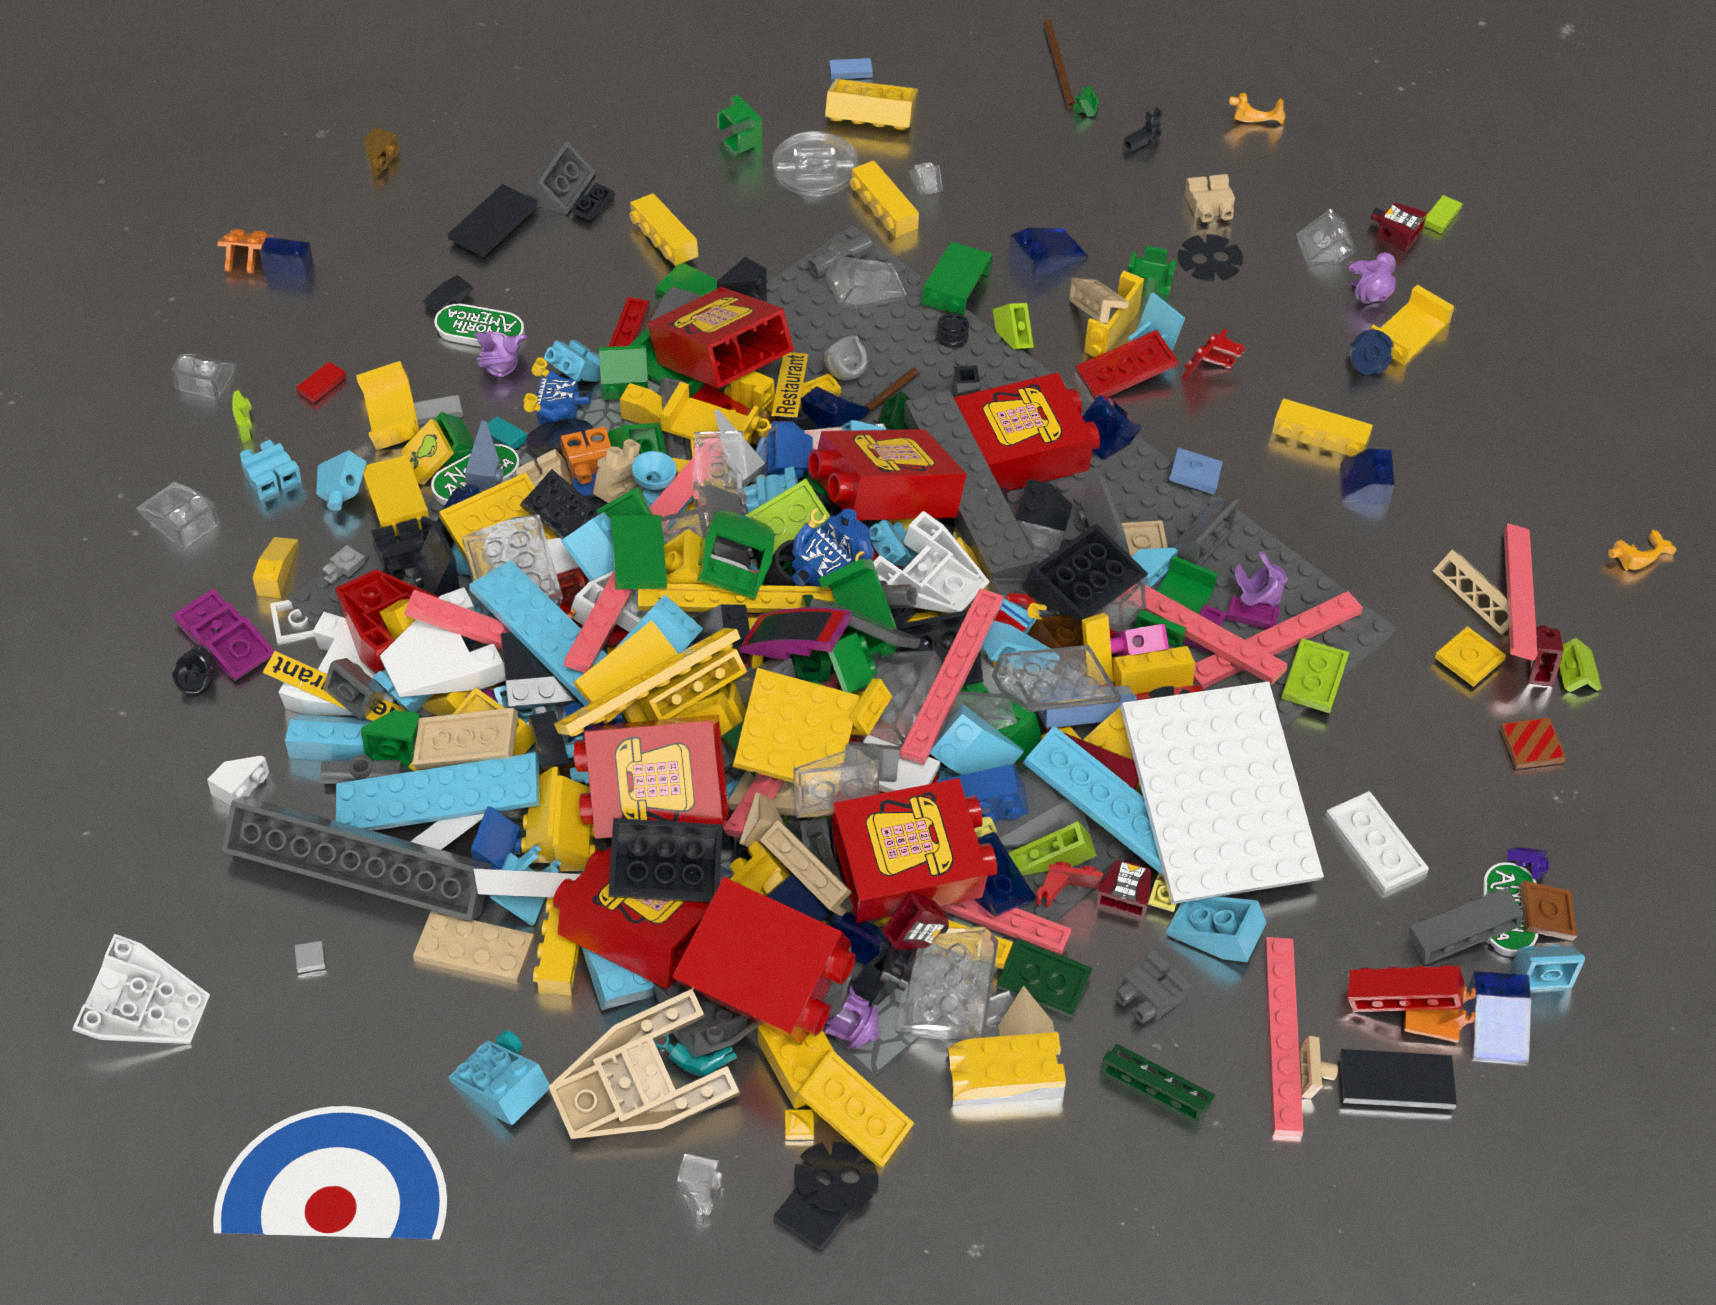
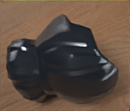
M196 645L177 660L172 672L174 684L180 691L186 694L201 692L207 687L212 677V671L216 667V660L207 649L201 645Z

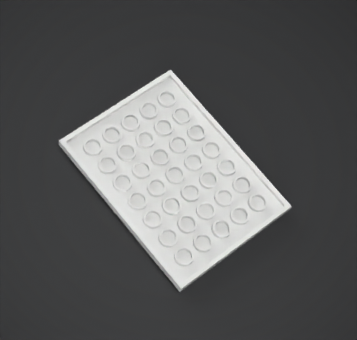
M1269 682L1124 702L1121 704L1120 708L1171 904L1317 881L1324 877Z

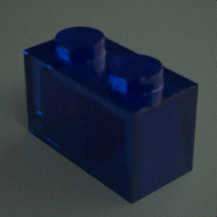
M271 237L265 238L260 251L264 272L308 277L313 264L310 242Z

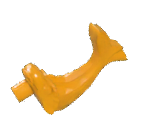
M1240 93L1239 97L1230 96L1228 104L1235 106V119L1240 122L1254 123L1276 120L1282 125L1284 123L1285 112L1283 111L1282 98L1277 101L1274 109L1268 112L1250 107L1246 93Z
M1652 530L1648 538L1654 549L1640 551L1635 548L1634 544L1629 545L1624 540H1618L1614 544L1613 549L1608 551V554L1612 559L1617 557L1621 561L1623 568L1627 571L1628 569L1639 570L1650 565L1662 553L1674 555L1677 549L1671 544V541L1663 540L1657 530Z

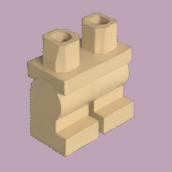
M1227 174L1209 176L1208 181L1206 176L1187 178L1185 197L1193 211L1194 218H1200L1202 222H1210L1214 216H1221L1224 220L1233 218L1235 196L1229 187Z
M632 439L624 441L623 449L614 446L607 449L606 456L598 459L597 466L600 468L597 471L593 494L609 503L634 488L640 487L641 490L643 489L634 480L632 475V463L640 455V444Z
M556 449L538 457V464L532 460L515 469L517 476L526 472L535 487L551 469L570 484L567 462Z

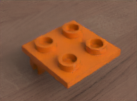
M232 229L231 232L217 241V246L226 247L225 271L230 272L233 269L235 245L248 246L247 273L252 274L255 271L257 249H263L274 240V235H266L265 231L244 233L242 229Z
M1464 986L1463 1004L1467 1000L1476 997V990L1474 988L1467 992V987ZM1459 1009L1405 1011L1404 1031L1458 1042L1459 1030L1467 1023L1475 1021V1013L1471 1012L1469 1016H1466V1010L1459 1012Z

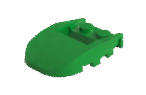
M727 510L716 512L704 536L701 538V552L698 565H701L702 569L697 576V580L755 600L772 563L774 531L765 523ZM716 536H721L738 544H744L764 552L758 574L711 558Z

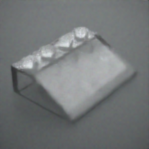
M540 515L514 517L462 537L473 582L511 560L560 608L563 596ZM478 599L482 614L499 620Z
M1090 645L1003 653L999 655L992 673V678L1001 694L1029 712L1116 703L1122 699Z
M935 651L895 652L887 657L882 658L879 656L873 659L878 674L874 675L875 678L883 681L893 697L870 732V736L897 746H903L943 664ZM866 685V686H864V687H862V688H860V689H858V690H856V691H865L866 688L868 687V685ZM850 734V737L864 741L866 735Z
M986 927L948 929L945 934H939L929 947L918 948L909 984L906 990L901 993L895 1029L897 1034L956 1043L967 1039L985 1037L998 948V939Z

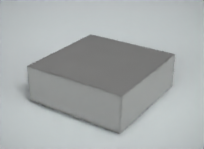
M322 941L295 945L298 973L325 969Z

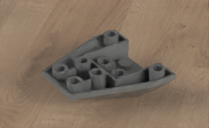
M1023 759L1014 764L1025 785L1029 814L1022 815L1015 820L1004 819L996 821L994 825L997 832L990 840L980 844L990 843L993 849L1022 847L1077 821L1089 833L1090 830L1085 813L1023 764L1025 760Z
M677 981L668 989L653 983L658 1004L688 991ZM695 993L705 1018L673 1032V1034L692 1057H697L735 1044L760 1024Z

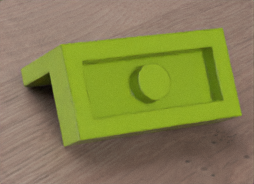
M1577 638L1563 644L1564 653L1559 667L1565 689L1572 692L1586 684L1596 691L1602 689L1592 650Z

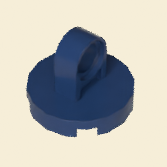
M1370 329L1363 331L1350 344V362L1354 369L1364 375L1379 374L1392 361L1391 347L1394 348L1393 342L1387 334L1380 330Z

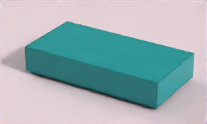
M498 416L487 423L492 440L497 444H503L515 450L526 442V437L528 436L526 432Z

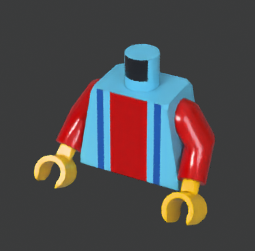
M1009 593L1003 595L1004 601L994 621L1012 625L1027 634L1037 619L1042 620V617L1039 616L1041 614L1039 610H1046L1047 607L1046 605L1038 604L1028 594ZM993 661V665L996 668L1005 671L1003 663Z

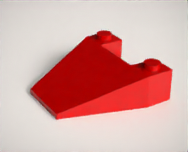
M377 569L335 588L359 658L375 674L380 670H385L380 655L395 641L380 612L399 600L410 599L414 590L439 598L432 593Z

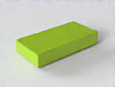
M1443 195L1428 213L1424 226L1442 234L1461 210L1463 203Z

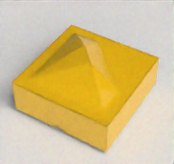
M785 1110V1140H814L813 1110Z

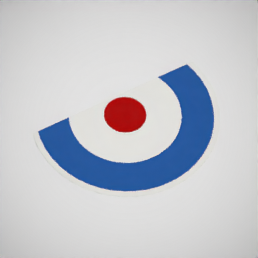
M331 1106L317 1108L296 1114L273 1125L256 1137L239 1154L224 1177L217 1195L213 1219L214 1233L440 1239L447 1211L446 1184L441 1167L431 1148L413 1129L403 1122L387 1114L362 1107Z

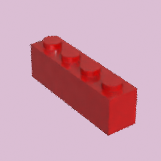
M1443 965L1441 967L1416 966L1414 968L1388 967L1386 969L1361 968L1350 970L1348 1000L1353 1012L1463 1009L1464 978L1460 966Z

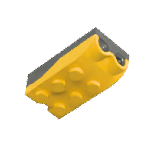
M1058 1032L973 1038L947 1047L946 1061L952 1105L1062 1098L1064 1096L1066 1077L1064 1065L1060 1064L1061 1047Z

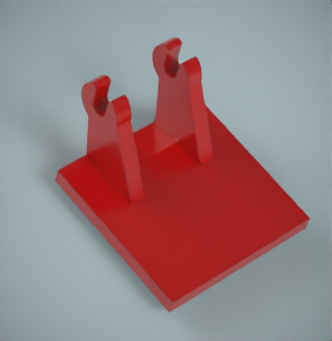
M1226 329L1219 335L1214 333L1207 340V344L1202 345L1193 355L1194 357L1184 366L1187 370L1182 375V378L1185 380L1204 360L1230 369L1236 362L1232 355L1240 357L1245 352L1244 346L1240 343H1234L1225 337L1228 332Z
M1055 862V865L1049 864L1044 885L1037 890L1036 903L1038 906H1041V900L1045 898L1047 900L1046 908H1048L1066 884L1099 889L1103 872H1098V869L1092 866H1082V869L1073 868L1071 864L1066 862Z

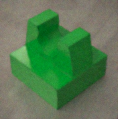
M1091 86L1084 87L1082 93L1076 96L1077 103L1073 104V109L1076 113L1085 112L1087 117L1094 116L1099 100Z

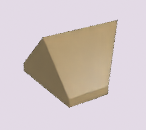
M755 793L739 844L750 847L756 841L761 842L760 839L777 820L783 823L772 799L760 793Z
M1023 986L998 1025L999 1036L1054 1032V1027L1050 1017Z

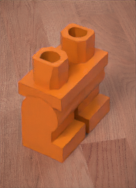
M606 426L586 430L585 441L582 432L561 436V450L571 471L572 479L577 478L581 485L592 481V474H597L600 468L597 466L598 459L605 457L607 449L611 447ZM595 435L602 436L601 440H591V438ZM572 440L579 441L578 445L568 446V443Z

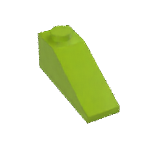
M1077 821L1009 852L1008 856L1014 876L1019 877L1046 872L1049 870V864L1055 865V862H1066L1071 864V867H1074L1096 857L1097 854L1090 833Z

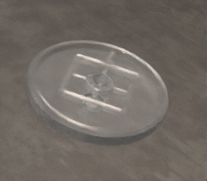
M805 132L791 136L784 140L773 154V172L776 179L787 189L808 196L830 195L845 189L850 185L851 169L858 167V156L855 149L844 139L824 132Z

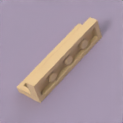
M1072 278L1068 300L1099 323H1108L1111 307L1128 308L1129 302L1098 280Z
M1452 549L1433 572L1495 630L1503 635L1509 628V619L1499 626L1495 622V611H1505L1508 614L1507 596L1461 554ZM1450 562L1456 566V576L1447 577L1442 573ZM1471 579L1473 581V592H1463L1461 590V580ZM1478 595H1488L1490 597V608H1480L1478 606Z
M777 820L760 841L829 910L842 917L847 910L841 903L852 891L781 821Z

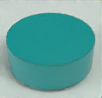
M503 1030L496 1037L497 1045L517 1054L523 1051L521 1040L512 1031Z

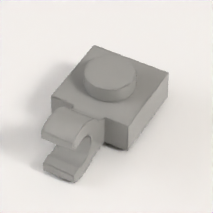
M346 545L330 558V563L323 568V571L327 573L324 580L333 584L342 574L350 577L366 563L365 556Z

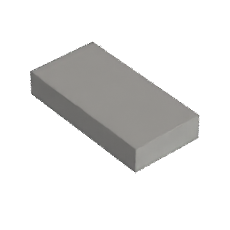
M458 395L414 403L419 425L426 424L430 419L434 420L440 412L458 418L463 417Z

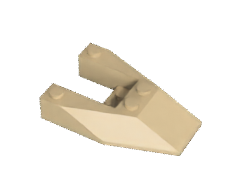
M693 989L615 1024L548 1086L571 1139L662 1129L740 1095L728 1066L675 1090L654 1041L705 1018Z

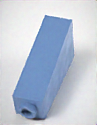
M1128 686L1038 688L1037 713L1046 728L1097 723L1107 719L1122 703L1137 701Z

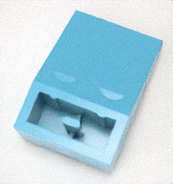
M489 1040L480 1045L448 1077L451 1082L494 1117L510 1125H513L549 1090L548 1086H550L538 1063Z

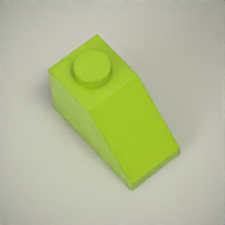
M1027 303L1007 304L993 309L996 332L1014 350L1034 348Z

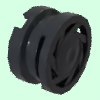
M958 313L943 315L938 321L937 340L944 347H962L968 341L969 321Z

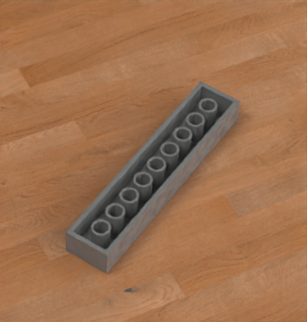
M946 391L905 401L904 421L908 430L925 429L967 473L957 517H952L963 541L973 550L983 574L988 580L989 578H1027L1031 569L1037 565V560L951 392Z
M246 796L231 801L221 852L468 921H472L481 915L485 894H478L474 869L491 870L492 864Z

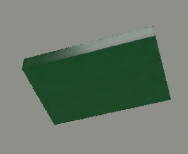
M1017 938L996 984V988L1017 996L1024 986L1040 1006L1072 1018L1093 968Z

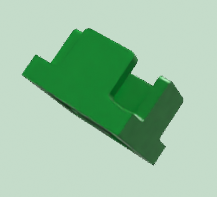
M739 95L731 97V106L717 112V128L723 130L731 126V130L734 132V135L724 139V144L733 154H738L748 149L754 154L762 152V118Z
M1146 246L1144 258L1137 257V252L1132 253L1128 272L1144 278L1143 297L1149 298L1151 293H1155L1162 300L1168 301L1177 266V260H1172L1171 264L1166 262L1168 250Z

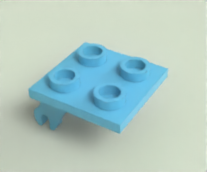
M1151 293L1137 331L1130 335L1128 340H1135L1157 330L1170 350L1173 351L1185 317L1155 293Z
M534 845L529 852L520 858L509 853L501 870L535 872L528 866L538 857L536 853L541 848ZM556 859L541 872L557 873L559 869L556 867L562 863ZM490 895L491 899L531 926L535 924L545 897Z

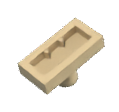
M1308 1036L1299 1046L1301 1097L1312 1099L1322 1088V1078L1328 1080L1336 1079L1338 1066L1334 1063L1321 1061L1319 1037Z

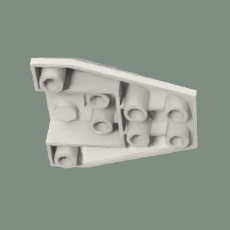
M114 934L104 956L100 972L86 1003L82 1006L73 1031L99 1040L190 1044L210 994L143 944Z

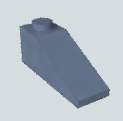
M481 420L465 471L466 486L469 490L485 491L498 485V483L501 484L503 480V469H500L499 458L487 422Z

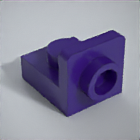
M1524 847L1508 849L1507 860L1516 861L1515 864L1517 866L1530 867L1533 863L1532 879L1544 877L1549 869V858H1546L1547 850Z

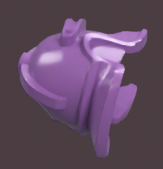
M1384 252L1379 254L1376 260L1369 262L1361 260L1348 266V271L1361 274L1362 276L1360 280L1352 281L1350 284L1351 287H1356L1355 296L1364 304L1385 301L1394 292L1396 280L1395 276L1391 274L1395 270L1396 263L1391 254Z
M500 332L474 333L477 342L482 346V352L479 353L480 357L476 358L478 365L485 367L489 374L496 377H504V375L510 374L518 362L519 344L528 339L527 335L507 336Z
M1262 551L1259 552V555L1266 566L1257 570L1250 579L1240 564L1235 567V578L1243 591L1240 598L1247 606L1258 603L1276 606L1281 602L1284 584L1288 582V577L1283 569L1278 565L1271 564L1265 552Z
M848 985L847 997L843 1002V1010L838 1015L828 1018L826 1023L829 1026L826 1025L823 1032L837 1037L840 1041L845 1040V1046L854 1050L870 1041H876L881 1034L878 1031L877 1005L872 1004L869 1006V1001L857 996L852 986Z

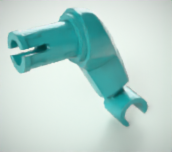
M668 1035L663 1037L666 1040V1043L663 1045H658L654 1041L658 1051L669 1052L667 1058L681 1069L700 1078L716 1072L717 1069L737 1059L736 1054L731 1052L733 1051L731 1046L719 1049L708 1056L704 1054L692 1057L679 1042L673 1046Z

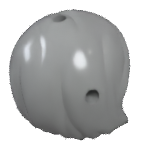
M847 336L826 349L824 352V363L827 370L835 378L842 381L854 380L860 377L867 368V353L860 343L858 336Z

